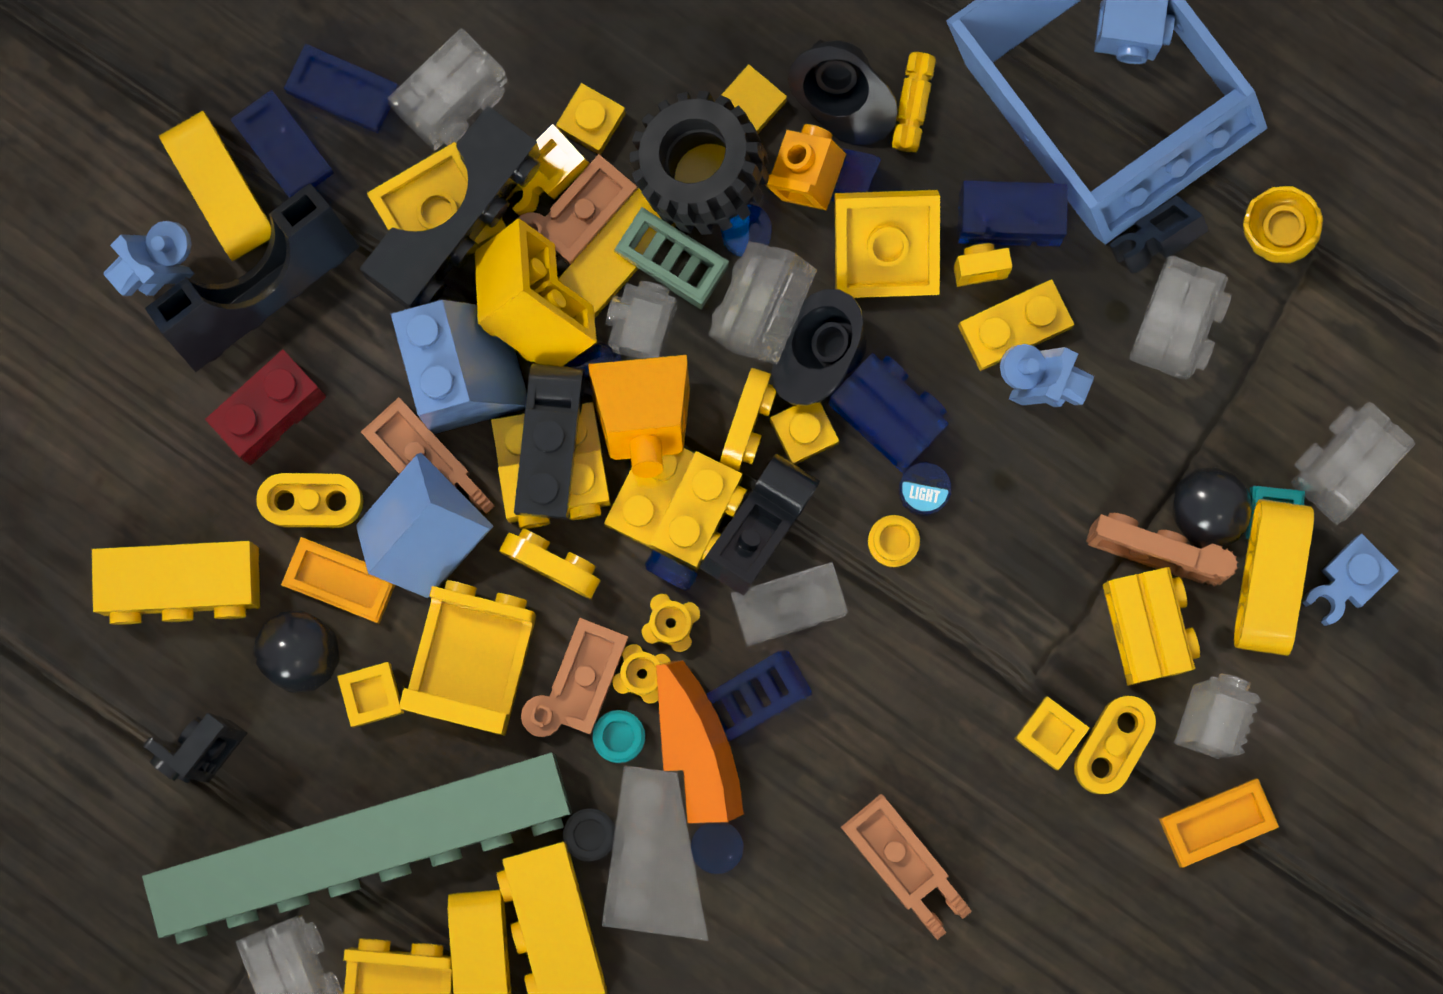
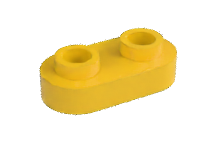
M753 367L745 383L720 459V463L737 471H740L743 462L753 464L762 435L753 432L759 413L769 416L777 393L773 385L769 384L772 374Z
M275 474L261 484L256 499L261 515L279 527H344L353 523L363 508V495L360 488L349 477L342 474ZM284 493H292L295 499L294 505L289 510H280L277 505L278 498ZM336 493H342L346 497V505L339 511H333L329 507V499Z
M522 528L519 536L512 533L507 534L499 552L586 598H592L601 581L592 575L596 568L594 564L571 552H568L564 560L546 551L550 542L527 529Z
M1123 696L1111 701L1104 708L1079 751L1074 764L1075 776L1084 789L1095 794H1108L1117 791L1125 784L1155 731V715L1147 702L1135 696ZM1122 713L1130 714L1135 720V727L1130 733H1125L1118 727L1117 721ZM1097 758H1103L1109 764V772L1104 778H1098L1092 772V763Z

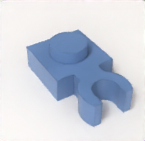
M1361 533L1321 570L1331 582L1328 585L1318 586L1308 591L1303 597L1302 603L1305 606H1309L1318 597L1326 598L1330 602L1331 610L1321 620V623L1324 626L1333 624L1343 616L1347 599L1356 608L1362 607L1398 570Z

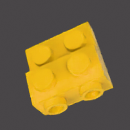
M593 402L582 404L581 414L579 415L569 503L571 520H582L600 516V507L611 506ZM525 414L491 420L506 519L509 523L518 522L519 529L536 528L550 524L549 518L515 515L514 513Z
M684 448L679 454L663 455V471L655 477L641 478L635 476L631 468L604 522V526L697 571L702 560H704L721 535L716 531L725 513L732 517L735 516L747 489L739 486L742 481V473L697 451L693 453Z

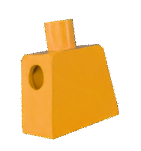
M687 355L588 364L593 401L610 458L615 460L631 459L632 473L641 478H651L661 474L663 471L662 456L679 454L684 450L690 394Z

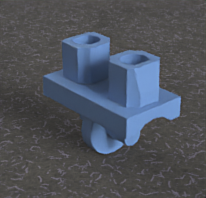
M173 221L158 222L151 227L147 236L120 235L110 245L119 257L103 274L123 296H132L137 289L146 296H153L165 284H177L185 277L190 278L194 274L189 267L180 265L190 254L191 237L184 226Z
M1016 345L1006 350L1000 363L1001 376L1009 386L1015 388L1012 390L1009 399L1020 405L1046 403L1052 407H1061L1065 401L1073 405H1082L1088 395L1094 376L1074 366L1078 353L1066 347L1039 351L1032 345Z

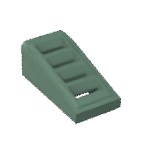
M641 207L614 249L615 253L701 310L724 276L729 265L728 260ZM650 227L657 233L642 255L635 251V248ZM668 239L674 245L659 266L652 260L665 240ZM685 251L691 257L677 277L670 271L682 252ZM700 263H703L708 269L695 288L688 284Z

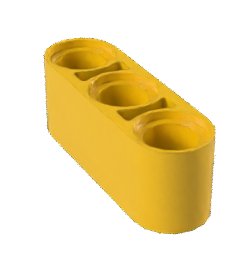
M204 111L197 113L159 135L162 144L231 261L240 258L270 240L271 224Z
M1264 499L1257 501L1252 518L1235 621V648L1285 656L1290 655L1296 635L1314 525V510L1311 506Z
M489 890L449 894L448 922L454 994H511L505 903L501 891Z

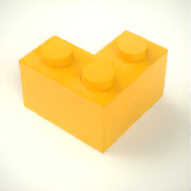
M518 218L475 250L478 324L486 333L500 338L516 349L527 361L554 366H564L597 342L594 306L558 281L556 251L553 242Z

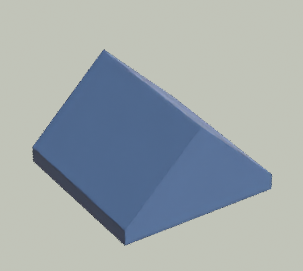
M419 453L356 524L368 574L429 598L431 587H440L493 528V525L422 453Z

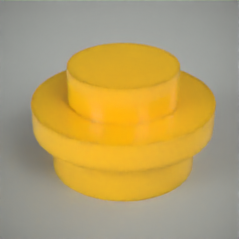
M889 515L879 519L872 526L868 535V548L871 555L877 562L887 567L906 565L915 557L919 550L920 536L917 528L910 520L899 515Z

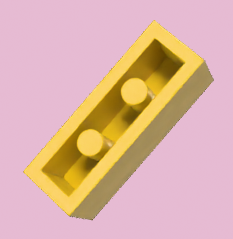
M250 541L92 549L93 612L109 616L110 624L117 625L142 623L141 614L162 613V621L164 622L194 620L195 611H214L215 619L245 618L246 609L260 608L259 547Z
M566 842L502 859L505 870L497 872L500 891L505 903L514 902L519 920L510 924L512 936L518 954H528L533 972L524 976L528 994H608L572 858Z

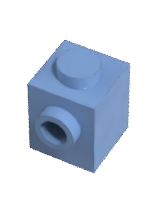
M1102 0L1094 52L1117 55V60L1128 64H1143L1147 60H1154L1162 45H1170L1175 16L1166 14L1168 0Z

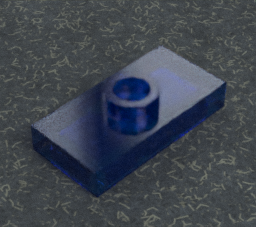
M305 43L285 84L284 90L291 96L378 134L399 91V86L390 80Z
M272 90L230 119L289 198L307 184L311 183L315 188L334 174L331 167Z

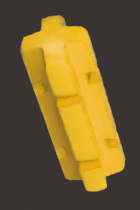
M911 52L909 55L905 73L908 78L904 79L896 119L899 124L895 125L892 146L897 150L916 152L919 148L922 129L919 126H923L931 88V83L928 81L932 80L936 62L933 55L922 52Z

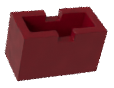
M282 349L205 420L238 457L251 466L281 439L280 436L294 423L297 425L327 397Z

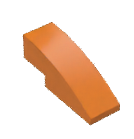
M683 660L656 665L664 771L684 770L687 823L729 822L744 815L740 781L731 747L720 719L704 689Z

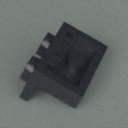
M207 713L203 719L196 717L186 726L178 739V742L182 745L181 747L173 742L149 737L143 746L154 754L150 763L171 780L176 781L179 778L187 784L191 780L209 783L247 735V732L231 720Z

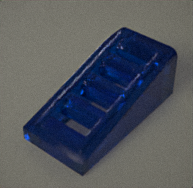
M783 650L774 653L706 695L720 719L728 742H731L810 697L812 691L789 651ZM774 669L777 670L789 691V694L783 696L770 673ZM756 679L759 680L772 703L767 707L764 706L751 683ZM737 690H740L753 713L748 718H746L732 694ZM722 700L735 723V726L730 729L726 727L714 706V703Z

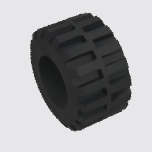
M699 91L697 99H692L688 92L677 94V103L670 105L667 99L657 104L661 112L655 117L647 113L641 121L646 128L644 133L635 131L632 142L638 151L630 152V164L635 170L632 173L634 181L661 219L670 225L675 223L680 231L691 233L693 227L696 226L701 235L712 234V226L718 224L722 231L733 227L730 220L737 215L742 221L751 214L747 207L750 202L759 204L764 196L758 185L768 184L769 173L764 166L769 164L767 152L747 114L739 105L734 107L729 98L719 95L715 101L708 91ZM703 144H717L726 148L725 157L720 168L708 179L697 183H683L675 180L678 163L692 148Z

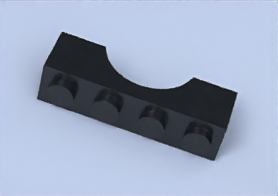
M488 105L456 145L468 174L466 195L457 212L443 224L425 231H405L391 228L360 267V270L369 282L406 309L436 302L446 288L443 280L454 265L462 268L469 261L477 249L478 243L474 240L486 225L492 228L501 220L509 207V202L506 201L508 196L518 184L521 187H525L540 168L541 162L537 160L540 156L537 141Z
M311 183L307 184L269 213L271 237L268 248L258 264L248 273L238 279L222 284H204L185 277L145 308L164 337L195 373L209 362L219 358L228 347L249 331L258 328L266 318L291 299L300 296L309 285L330 269L339 266L347 256L360 247Z

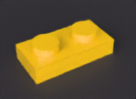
M1051 279L961 321L958 327L979 370L982 371L1001 362L1006 350L1012 346L1022 344L1036 346L1072 329L1075 324Z

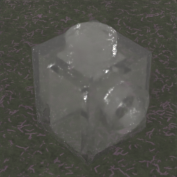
M640 281L639 286L626 283L622 297L613 296L605 325L613 327L608 341L610 352L635 359L662 357L677 309L676 297L668 295V288L649 281Z

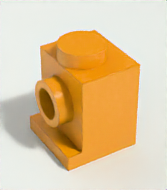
M805 124L801 133L786 130L766 186L782 201L827 211L846 153L832 140V133L821 127Z

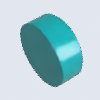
M615 710L608 712L595 724L593 730L594 747L604 759L610 762L625 763L631 761L639 755L644 747V727L636 716L627 711Z

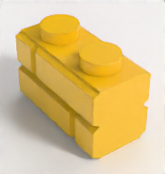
M1170 567L1113 579L1103 584L1127 686L1195 670L1193 659L1200 658L1199 643L1192 627L1185 629L1180 609L1187 607V596L1181 578H1172Z

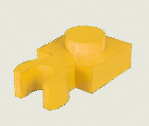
M551 125L536 140L540 151V156L537 159L541 162L539 170L525 187H521L518 184L506 199L508 200L519 190L523 191L521 201L512 208L519 216L535 211L538 206L539 195L543 191L551 198L556 199L590 164L554 125Z

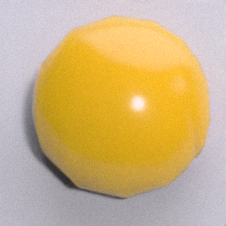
M1294 186L1271 187L1250 201L1244 217L1243 229L1247 241L1257 255L1272 263H1292L1304 258L1315 248L1321 236L1323 216L1321 209L1317 206L1311 195Z

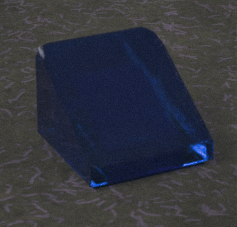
M841 148L846 153V157L830 200L835 202V193L869 192L880 166L881 158L872 154Z

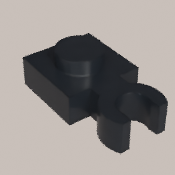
M1176 195L1135 222L1138 229L1136 233L1125 234L1111 243L1110 247L1116 261L1120 263L1125 260L1129 272L1134 274L1146 268L1151 262L1152 257L1157 253H1161L1164 257L1168 258L1174 253L1187 248L1191 242L1208 232L1209 229L1204 216Z

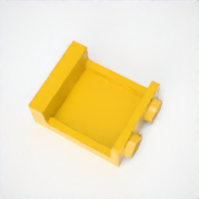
M447 580L445 589L432 586L429 594L432 598L409 687L403 690L399 709L505 736L537 615L534 611L525 609L527 600L512 595L497 593L495 601L475 597L477 588L464 583Z
M360 938L358 948L351 947L344 950V960L347 961L344 994H452L451 956L443 955L444 945L412 943L411 952L390 951L391 941Z

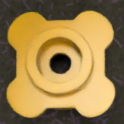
M666 594L656 595L650 602L652 613L649 623L645 624L642 628L644 640L650 644L662 642L671 645L676 652L686 651L692 644L689 636L692 625L700 618L699 608L692 602L681 604L671 601ZM667 619H675L676 625L673 628L667 627Z
M637 644L627 646L622 654L624 662L621 671L613 677L614 689L620 694L631 692L639 695L645 703L657 702L656 665L671 662L669 657L665 654L654 656L643 652L642 648ZM645 669L647 671L646 678H638V670Z

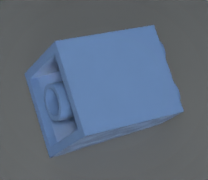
M439 300L391 314L418 416L433 434L526 408L527 391L516 351L500 338L493 337L483 330L478 324L477 305Z

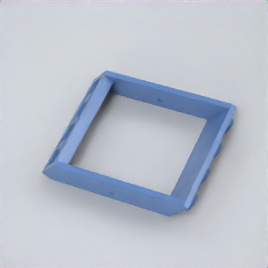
M974 0L946 20L966 67L1093 235L1105 245L1267 129L1254 89L1185 0H1168L1166 14L1175 16L1173 29L1225 96L1090 192L993 64L997 59L1081 0Z

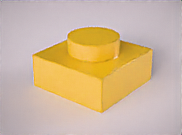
M581 83L557 122L556 128L563 135L601 155L625 116L626 110L625 107Z
M985 243L964 249L965 255L958 256L953 267L958 287L1007 279L1012 270V262L1009 248L995 250L994 244Z
M820 402L808 406L795 405L770 417V422L790 462L795 465L839 444V439Z
M386 662L337 676L351 727H358L404 713L402 709H399L401 700L391 663Z
M1047 696L1042 700L1014 739L1057 771L1087 733L1089 727Z

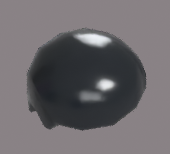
M1216 467L1195 469L1177 484L1173 503V518L1177 527L1188 541L1202 547L1212 543L1228 547L1246 533L1252 513L1251 497L1246 486L1234 474Z
M304 611L280 612L263 624L254 641L253 655L256 658L255 663L261 673L273 684L285 691L293 693L315 691L331 679L339 662L338 640L331 629L319 618Z

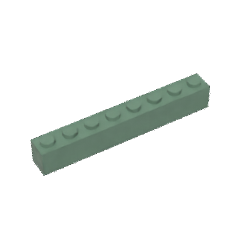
M548 753L142 876L158 937L175 935L177 944L207 936L206 925L226 919L228 929L259 920L257 910L277 904L279 913L309 905L308 894L328 888L330 898L359 890L361 889L360 878L379 873L382 883L412 874L410 863L430 858L432 867L462 859L460 848L480 842L482 850L485 852L513 843L512 832L529 827L532 829L533 836L564 828L562 817L572 815L573 813L556 755Z

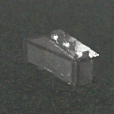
M624 766L602 926L708 941L678 774L675 772Z

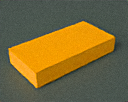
M303 537L299 540L281 584L286 588L378 624L381 622L395 587L392 583L368 574L364 561Z
M1258 778L1159 818L1178 865L1181 868L1279 827Z

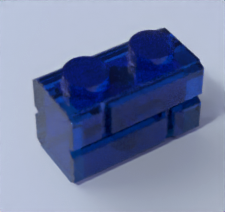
M963 181L958 199V244L992 243L994 245L1030 246L1033 241L1038 246H1060L1067 234V184Z
M872 353L833 393L828 405L904 474L945 431L949 423L942 416L947 411L930 393L923 391L920 396L916 394L905 383V380L909 377L908 374L892 358L886 356L881 361Z

